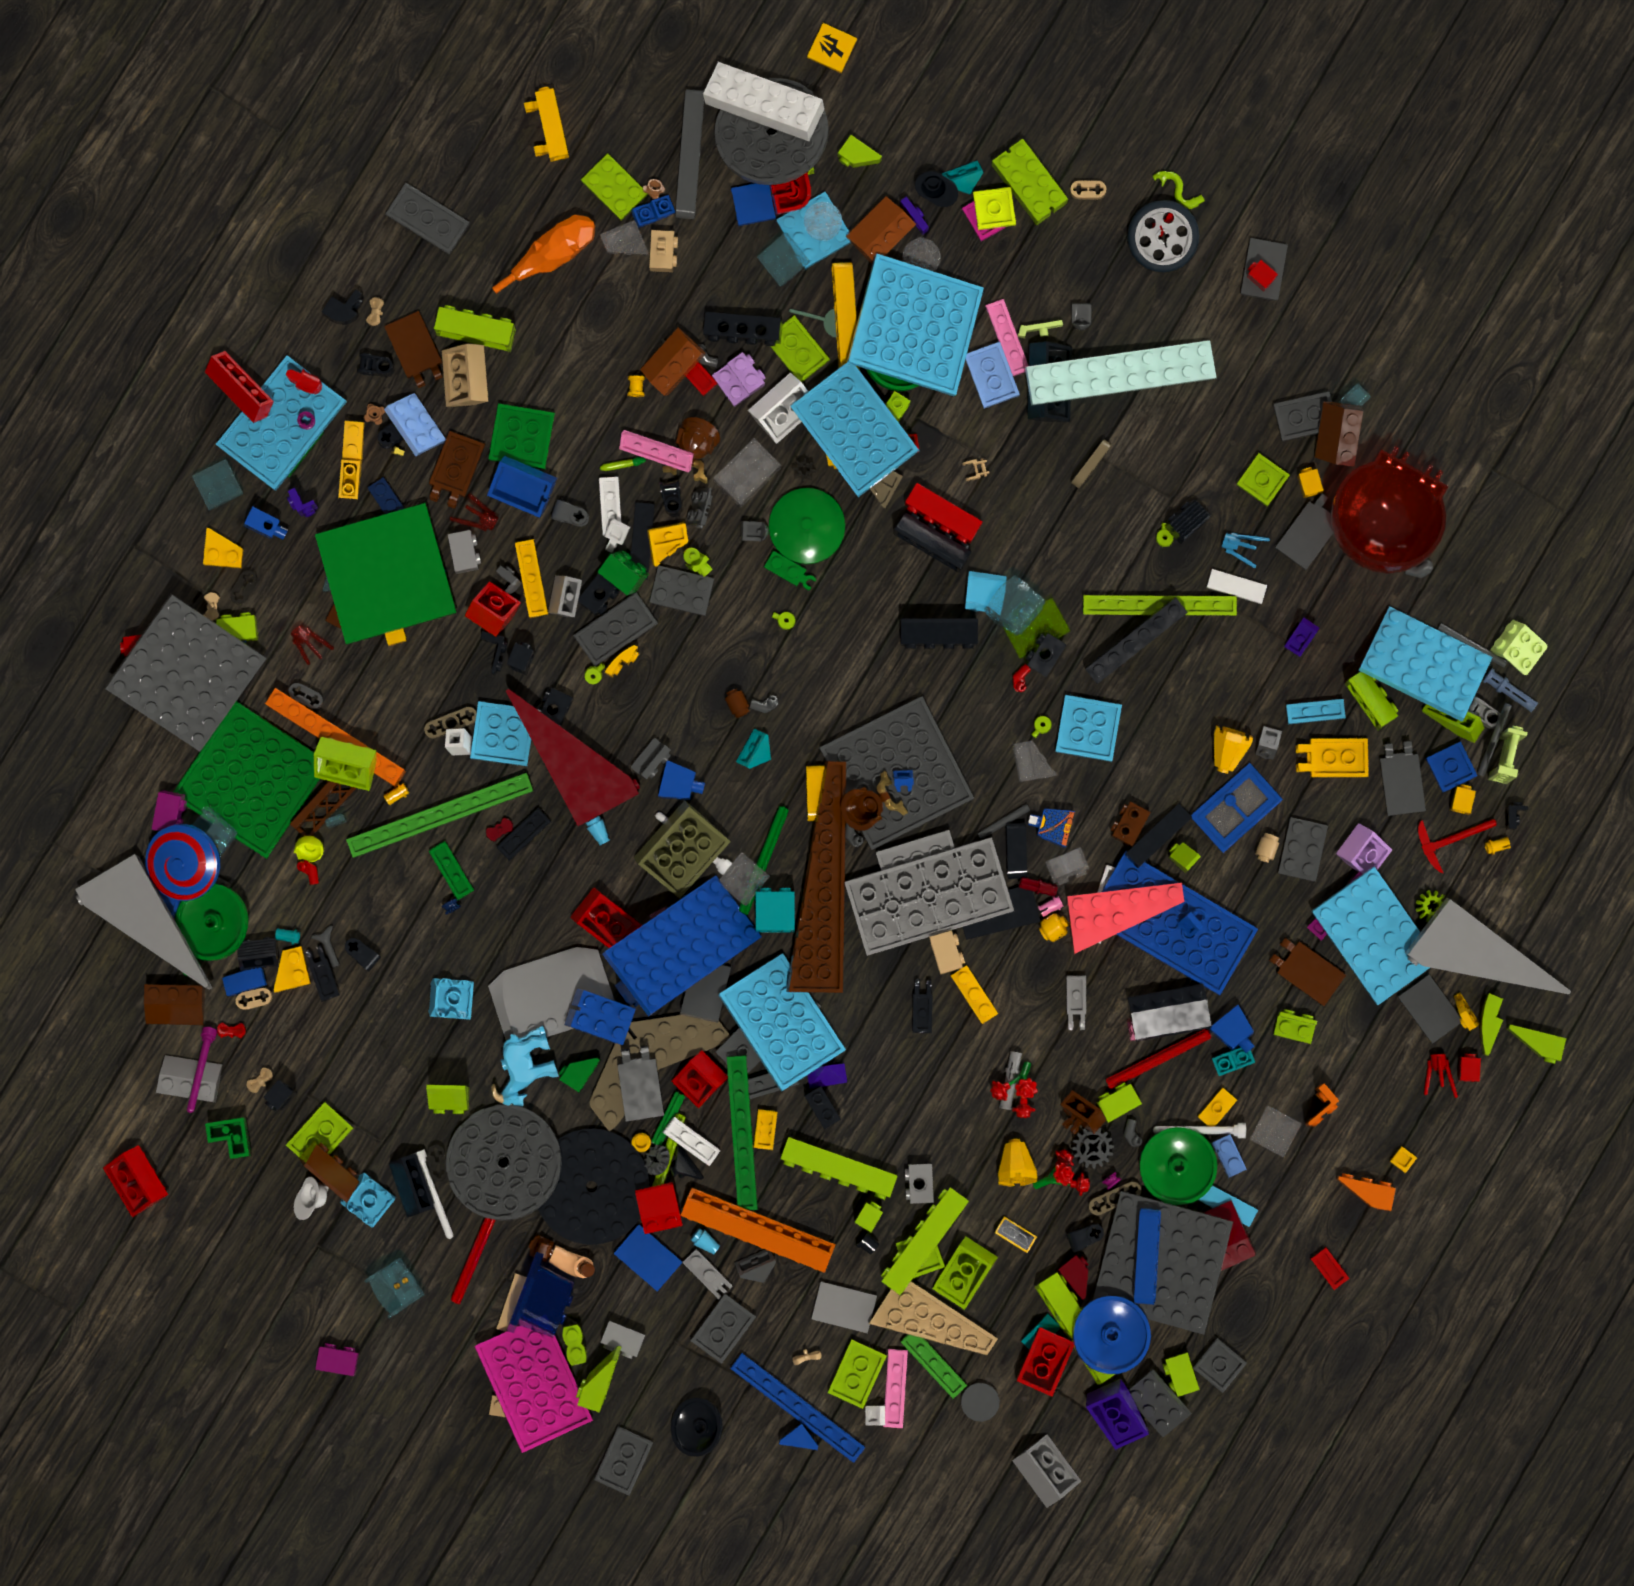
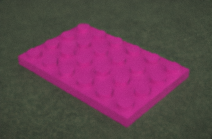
M546 1314L474 1346L521 1453L593 1421L588 1409L578 1406L579 1398H576L579 1388Z

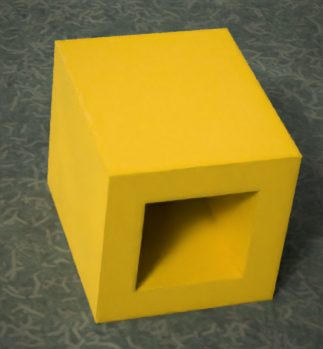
M1312 467L1301 470L1297 478L1303 498L1321 494L1324 490L1318 470H1312Z
M1461 784L1460 787H1456L1450 811L1466 815L1471 814L1476 791L1471 790L1472 787Z

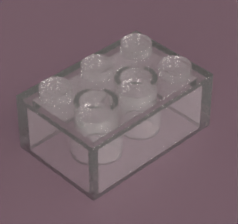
M753 438L713 479L741 508L781 469V464Z

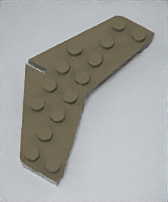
M685 1015L631 1022L630 1029L637 1038L634 1040L628 1032L623 1045H614L590 1099V1107L608 1131L614 1129L625 1116L617 1064L623 1063L621 1049L628 1048L630 1060L641 1058L640 1046L647 1045L650 1059H656L658 1071L661 1068L695 1056L701 1050L705 1052L721 1046L730 1037L719 1021L715 1023Z

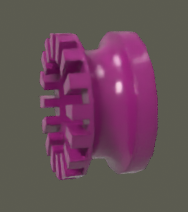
M307 411L300 413L297 419L299 426L304 430L313 428L316 422L312 413ZM303 417L311 418V423L309 425L302 424Z
M1116 1172L1102 1182L1107 1185L1108 1190L1121 1180V1178L1116 1176Z

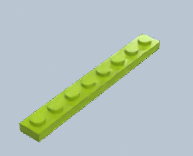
M1083 595V615H1152L1173 597H1176L1188 612L1186 615L1236 616L1237 596Z

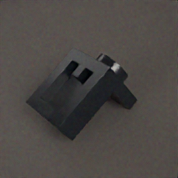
M1512 802L1511 806L1506 807V830L1517 829V826L1520 824V815L1517 814V811H1527L1528 806H1523L1522 802Z

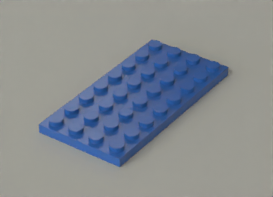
M1125 851L1102 892L1179 882L1147 863L1137 868L1125 856L1127 853ZM1182 884L1183 903L1116 934L1193 981L1204 984L1205 988L1220 996L1258 928ZM1190 912H1197L1198 914L1195 917L1199 921L1204 920L1202 924L1204 927L1190 938L1177 923Z
M714 876L610 947L602 955L649 1017L759 940L762 936L759 932H756V928L747 916L739 911L740 907L718 877Z

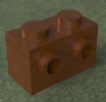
M1131 801L1129 805L1124 804L1119 813L1122 815L1119 822L1115 821L1110 830L1113 832L1111 837L1132 848L1151 812Z

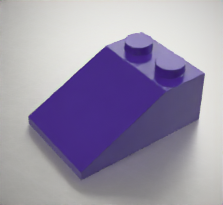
M1121 1379L1087 1394L1086 1408L1115 1450L1149 1435V1431L1133 1397Z

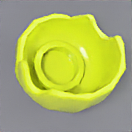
M315 836L299 838L294 847V853H296L298 860L303 859L309 862L321 859L324 852L322 842Z

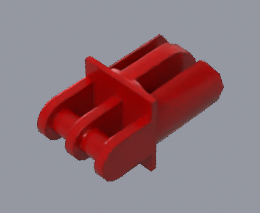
M291 369L286 372L287 378L290 382L296 384L297 390H302L309 394L321 392L322 382L317 376L306 372L304 369H302L301 373Z

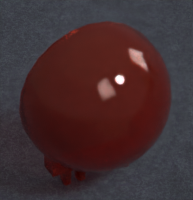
M1397 446L1394 447L1391 454L1381 449L1375 461L1359 466L1348 474L1338 487L1331 507L1332 530L1340 549L1360 567L1385 574L1407 571L1429 558L1440 544L1446 526L1443 496L1449 486L1439 481L1443 472L1439 470L1434 479L1429 476L1433 466L1428 465L1423 473L1405 463L1409 456L1408 452L1403 454L1401 460L1396 458L1395 456L1399 451Z

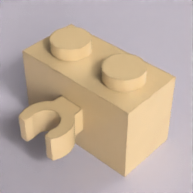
M651 230L650 271L673 272V267H677V256L674 255V248H678V237H675L674 231Z

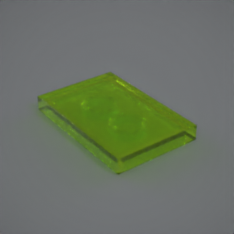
M1053 598L1021 614V616L1019 615L1002 624V628L1019 659L1025 657L1029 649L1032 650L1036 644L1035 639L1037 635L1043 633L1044 630L1056 638H1060L1070 632ZM1024 615H1029L1030 620L1024 621Z

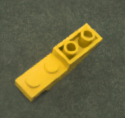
M345 420L339 498L358 499L365 422Z

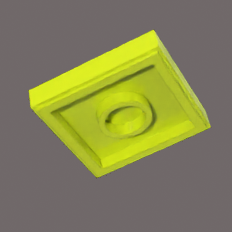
M1011 187L973 192L978 230L1016 225Z

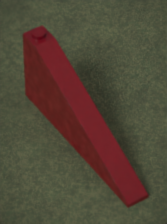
M510 689L506 690L577 826L590 821L639 794L637 790L640 787L636 779L631 780L630 776Z

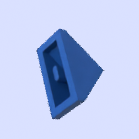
M800 1424L780 1439L779 1442L780 1445L818 1450L817 1443L803 1424Z

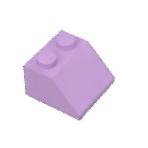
M1358 823L1336 854L1358 873L1361 872L1363 874L1372 867L1378 870L1392 849L1375 832Z

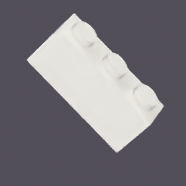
M789 373L754 404L748 412L777 444L802 422L790 406L807 394L808 390L800 380Z

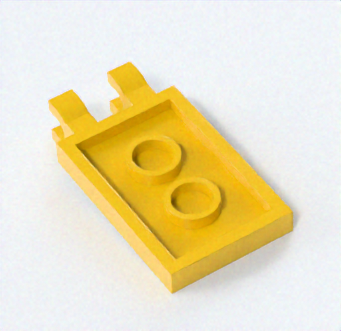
M1310 739V744H1297L1295 746L1296 753H1307V763L1296 764V772H1310V777H1368V739Z

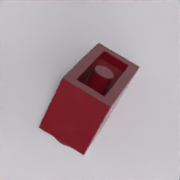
M1075 1255L1058 1271L1083 1300L1086 1298L1088 1269L1086 1267L1089 1264L1082 1256L1078 1258Z

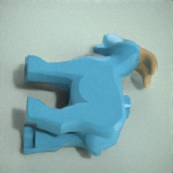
M544 1026L530 1031L521 1038H518L515 1034H510L511 1037L504 1042L502 1050L504 1059H501L504 1070L508 1069L510 1078L501 1093L496 1090L495 1084L492 1085V1096L496 1101L507 1106L515 1105L522 1107L523 1099L527 1094H518V1091L530 1085L537 1078L544 1076L559 1077L554 1060L540 1065H533L530 1052L534 1048L550 1049Z

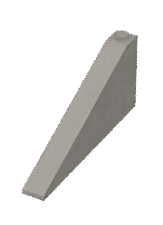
M132 855L75 889L78 894L76 899L81 906L84 905L209 990L212 988L159 891L151 882L139 856Z
M1449 898L1444 900L1405 952L1409 956L1407 960L1415 966L1419 963L1422 966L1564 994L1571 993L1568 988Z

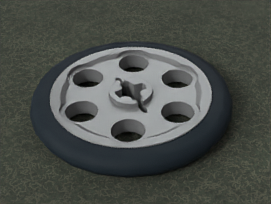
M1168 200L1154 201L1143 206L1132 218L1128 227V246L1133 257L1145 268L1155 272L1174 271L1183 267L1194 256L1199 244L1198 224L1195 217L1183 205ZM1167 212L1172 213L1174 216L1171 223L1163 221V216ZM1151 217L1155 220L1153 228L1145 226L1144 223L1147 218ZM1160 225L1162 226V230L1164 231V233L1169 234V236L1166 237L1167 247H1165V243L1162 239H1158V236L1161 235ZM1179 226L1187 228L1185 236L1177 235L1176 230ZM1143 236L1150 238V244L1147 247L1140 245V239ZM1175 244H1179L1182 247V252L1179 255H1174L1171 251ZM1157 249L1164 252V257L1161 260H1156L1153 257V253Z

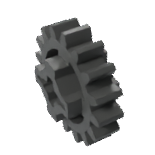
M1101 1128L1095 1134L1083 1129L1084 1134L1077 1133L1076 1135L1079 1139L1073 1140L1077 1144L1076 1147L1072 1148V1150L1077 1151L1074 1158H1080L1079 1164L1085 1162V1168L1089 1164H1092L1093 1169H1095L1096 1164L1102 1167V1161L1108 1163L1107 1156H1113V1153L1109 1152V1149L1114 1148L1113 1145H1109L1112 1138H1106L1107 1132L1101 1134ZM1097 1135L1098 1137L1095 1140H1089L1086 1136ZM1099 1141L1096 1146L1097 1152L1092 1151L1087 1155L1090 1149L1089 1143L1094 1144ZM1103 1141L1106 1145L1105 1153L1101 1150V1144L1103 1143ZM1081 1142L1085 1145V1152L1083 1154L1080 1151ZM1090 1156H1097L1099 1158V1160L1090 1161L1087 1159Z

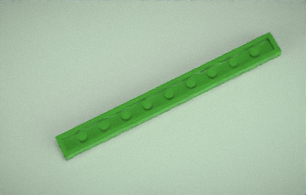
M525 773L346 840L352 857L355 858L531 793L533 789L528 775Z

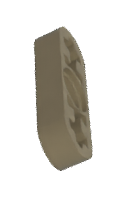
M1104 439L1071 483L1079 489L1112 445Z
M466 707L432 720L425 725V734L431 739H437L446 735V731L442 732V729L436 730V735L428 733L431 725H434V727L441 726L438 723L442 721L445 730L462 729L475 723L477 712L472 707ZM467 711L474 713L471 721L464 719L462 720L464 724L460 725V720L456 715L460 714L462 718L466 716ZM448 718L456 719L457 724L454 728L446 726Z
M1129 1182L1100 1195L1089 1202V1211L1093 1215L1106 1213L1117 1207V1204H1112L1109 1200L1112 1193L1120 1195V1189L1123 1188V1191L1126 1192L1129 1190V1186L1132 1185V1187H1137L1138 1190L1135 1193L1140 1196L1141 1187L1136 1182ZM1106 1197V1202L1110 1208L1106 1209V1205L1100 1208V1212L1092 1209L1095 1201L1102 1203L1104 1202L1102 1198Z

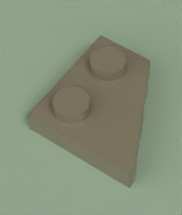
M892 471L870 488L885 509L903 478L902 475L895 471Z

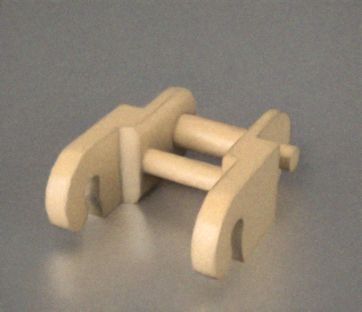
M977 459L963 462V466L973 464L976 476L968 477L966 481L981 479L982 475L986 477L990 473L986 471L985 467L987 460L980 459L977 462ZM978 464H981V467H982V472H981V473H978V469H977V465H978Z

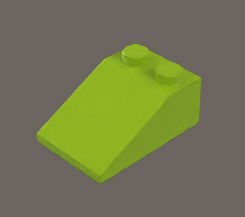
M456 1085L426 1086L428 1106L430 1110H433L434 1114H445V1110H453V1114H464V1111H469V1087Z
M965 1236L932 1289L965 1310L998 1257Z
M617 1346L589 1373L586 1380H582L576 1398H579L578 1406L600 1413L622 1348L621 1346Z

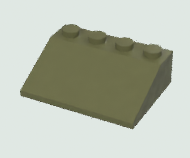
M684 800L635 855L634 859L638 865L680 899L731 841Z

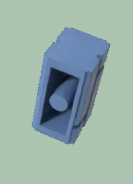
M1230 1134L1212 1142L1220 1163L1225 1169L1227 1178L1247 1170Z

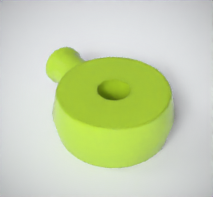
M1162 523V530L1156 534V542L1162 547H1168L1173 543L1174 537L1165 528L1168 524Z
M774 612L772 618L777 619L779 627L784 630H789L795 625V617L790 612H783L781 614Z
M600 663L598 667L591 666L587 668L584 673L585 680L589 684L599 683L602 679L601 671L605 668V665Z
M1046 716L1037 717L1034 721L1035 731L1031 735L1037 738L1039 733H1048L1052 727L1051 720Z

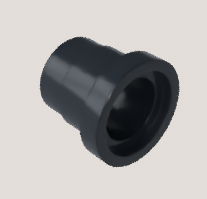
M865 1231L857 1240L855 1246L861 1247L871 1255L877 1249L879 1243L870 1236L871 1233L869 1231Z

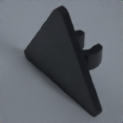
M678 1144L676 1146L675 1166L671 1169L672 1175L675 1177L678 1174L679 1178L688 1176L702 1180L704 1176L683 1147Z

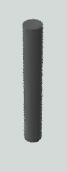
M1025 804L977 833L979 838L982 840L1029 812L1030 808Z

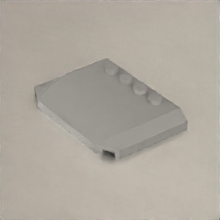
M575 947L505 970L488 986L506 1040L511 1037L510 1034H515L518 1038L524 1037L530 1031L540 1026H544L547 1037L574 1029L564 1024L570 1009L578 1011L580 1007L571 1005L577 989H582L615 1001L599 951Z

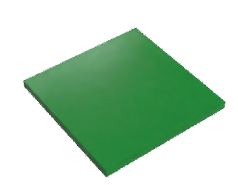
M426 503L315 534L346 645L457 613Z
M236 701L174 790V793L185 795L184 800L187 801L186 806L268 859L320 779L314 777L313 751Z

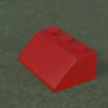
M139 1145L122 1153L103 1167L132 1217L153 1206L168 1195Z

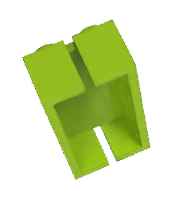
M1024 139L1010 147L1008 153L1005 151L992 160L991 166L1006 186L1011 187L1012 194L1036 226L1051 215V211L1055 213L1067 204L1068 198Z
M444 305V308L439 307L434 326L437 336L511 352L516 329L510 319L500 318V320L492 319L493 316L474 315L473 311L463 309V312L456 311L455 307Z

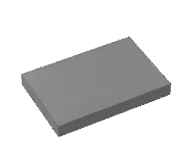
M821 1282L812 1320L868 1333L869 1322L872 1318L877 1296Z

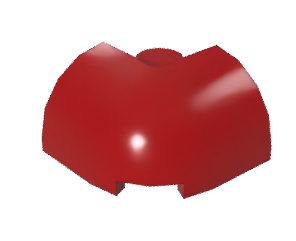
M808 172L793 181L770 185L776 215L802 209L808 204L811 197Z

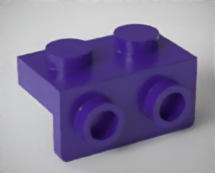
M295 488L288 491L290 496L287 497L291 508L297 510L301 517L305 516L307 518L316 513L315 510L318 507L313 500L303 504Z

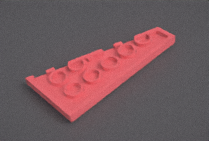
M1182 883L1067 896L1074 954L1183 903Z

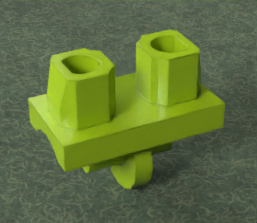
M692 547L684 551L683 559L687 563L688 569L694 572L697 571L703 577L712 571V568L707 563L709 558Z

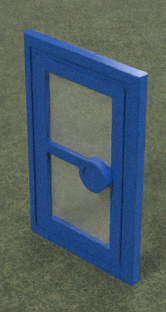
M1249 763L1191 816L1192 820L1224 853L1283 799Z

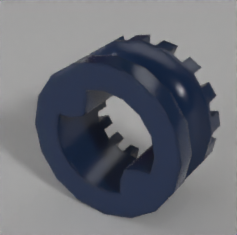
M457 898L441 906L442 909L446 910L445 915L461 908L457 904Z

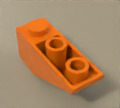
M1342 1173V1177L1337 1176V1180L1368 1206L1386 1211L1392 1210L1396 1188L1391 1187V1183L1380 1181V1185L1372 1183V1179L1361 1177V1181L1354 1180L1353 1175Z

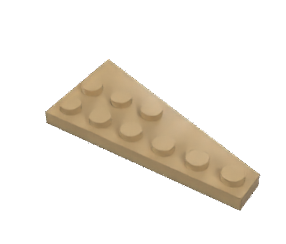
M913 1282L909 1283L901 1296L890 1290L869 1322L871 1325L983 1355H988L998 1339Z

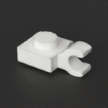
M613 519L605 535L606 538L610 539L605 550L613 553L614 548L618 544L622 545L630 527Z

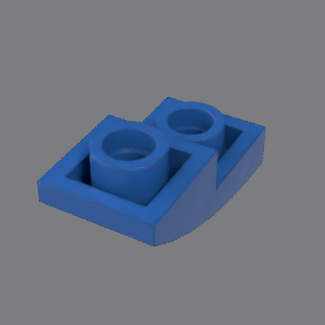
M669 195L652 200L648 204L633 208L631 212L637 227L640 228L674 214L675 210Z
M262 968L245 970L222 978L226 995L230 997L267 985Z

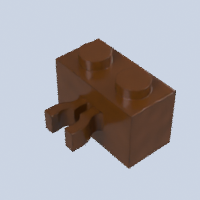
M1073 1090L1060 1104L1065 1114L1070 1117L1062 1125L1065 1129H1068L1070 1125H1074L1070 1129L1074 1135L1078 1132L1080 1125L1095 1134L1106 1121L1101 1109Z

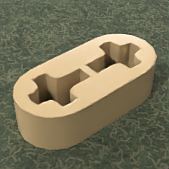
M1075 181L1071 185L1070 194L1075 199L1098 200L1105 196L1106 186L1101 181ZM1079 185L1081 189H1087V191H1081V194L1078 195L1077 191L1073 189H1076ZM1096 186H1099L1103 191L1096 195L1095 191H1089V189H1095Z
M266 988L242 992L236 997V1005L243 1010L265 1006L272 1001V993ZM262 991L269 995L266 998V1002H263L261 999L256 1000L255 997L261 996ZM243 996L247 999L253 998V1001L247 1002L246 1007H244V1004H240Z

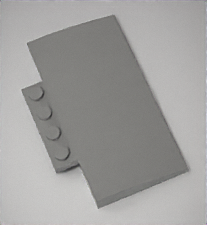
M943 831L876 852L881 871L845 881L867 956L1014 911L992 837L955 848L950 831Z

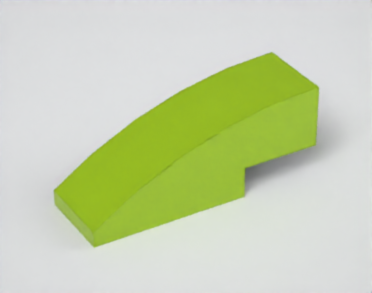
M1490 993L1486 994L1480 1018V1042L1482 1053L1485 1056H1489L1503 1022L1502 1019L1496 1017L1503 999Z

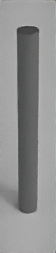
M1441 623L1437 629L1493 657L1491 661L1504 668L1508 661Z
M1507 703L1503 706L1477 774L1480 776H1485L1512 706Z

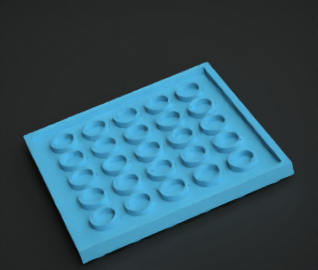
M876 254L847 363L956 396L984 288Z

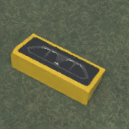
M1005 1216L994 1232L1028 1253L1037 1236Z

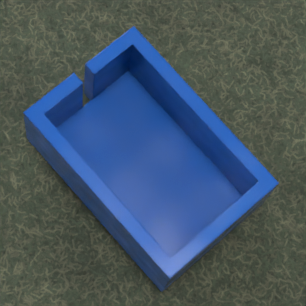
M504 456L499 462L487 496L540 518L546 510L557 478Z
M577 989L571 1005L580 1007L579 1011L570 1009L564 1025L615 1044L623 1045L636 1009L594 993Z

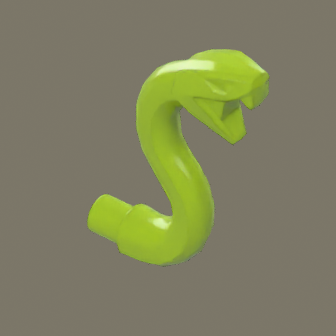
M1161 171L1153 175L1154 181L1159 179L1162 182V187L1167 179L1174 181L1176 185L1175 200L1185 208L1193 209L1205 201L1202 195L1196 198L1193 197L1190 200H1184L1182 197L1183 182L1178 174Z

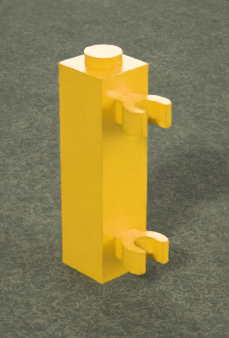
M549 87L540 88L538 92H535L537 101L524 103L526 113L539 110L547 144L535 146V155L538 157L549 154L551 162L569 158L554 89Z

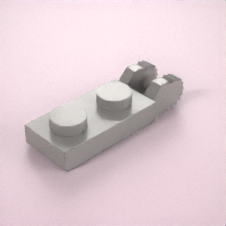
M1066 976L1068 1030H1073V1015H1080L1079 1027L1080 1030H1085L1086 976Z

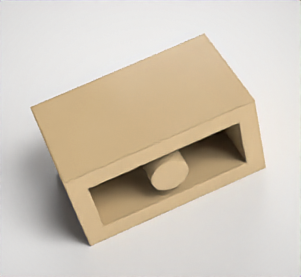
M951 930L929 937L940 975L963 968L962 964L965 963L962 952L958 953L956 947L960 945L957 934H953Z

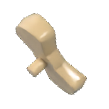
M374 297L370 300L372 311L366 321L372 326L380 323V315L383 314L381 308L384 302L379 297Z
M211 592L204 596L208 609L204 616L211 621H215L220 617L217 611V603L220 596Z
M262 1068L260 1075L256 1079L247 1081L248 1090L257 1093L261 1086L264 1087L266 1085L265 1082L272 1080L273 1073L268 1068Z
M804 1349V1355L792 1358L794 1365H799L807 1360L821 1359V1352L814 1351L808 1353L807 1349Z

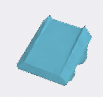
M969 571L965 609L974 612L984 611L993 614H1003L1007 576Z
M433 978L428 1010L430 1017L470 1020L474 982Z
M362 1173L358 1177L359 1183L349 1201L346 1203L341 1199L340 1203L373 1228L396 1197L367 1174Z

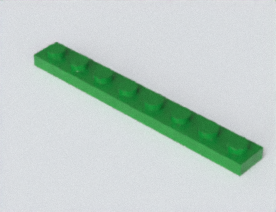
M747 1055L727 1056L737 1204L739 1207L747 1210H758Z

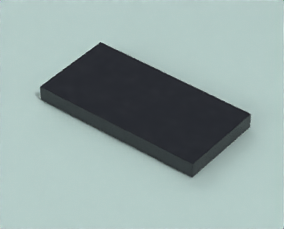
M1020 887L1008 890L1014 911L963 926L965 939L969 940L1041 922L1033 891Z

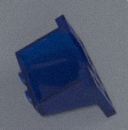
M536 1252L507 1331L514 1333L518 1324L554 1338L558 1325H563L567 1315L563 1313L566 1306L570 1307L573 1299L570 1293L574 1282L541 1266L540 1263L544 1255L542 1253Z

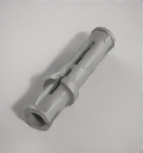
M1010 1051L1008 1067L1005 1068V1082H1010L1018 1074L1020 1075L1019 1066L1022 1053ZM1016 1083L1007 1090V1101L1001 1100L999 1108L1012 1109Z

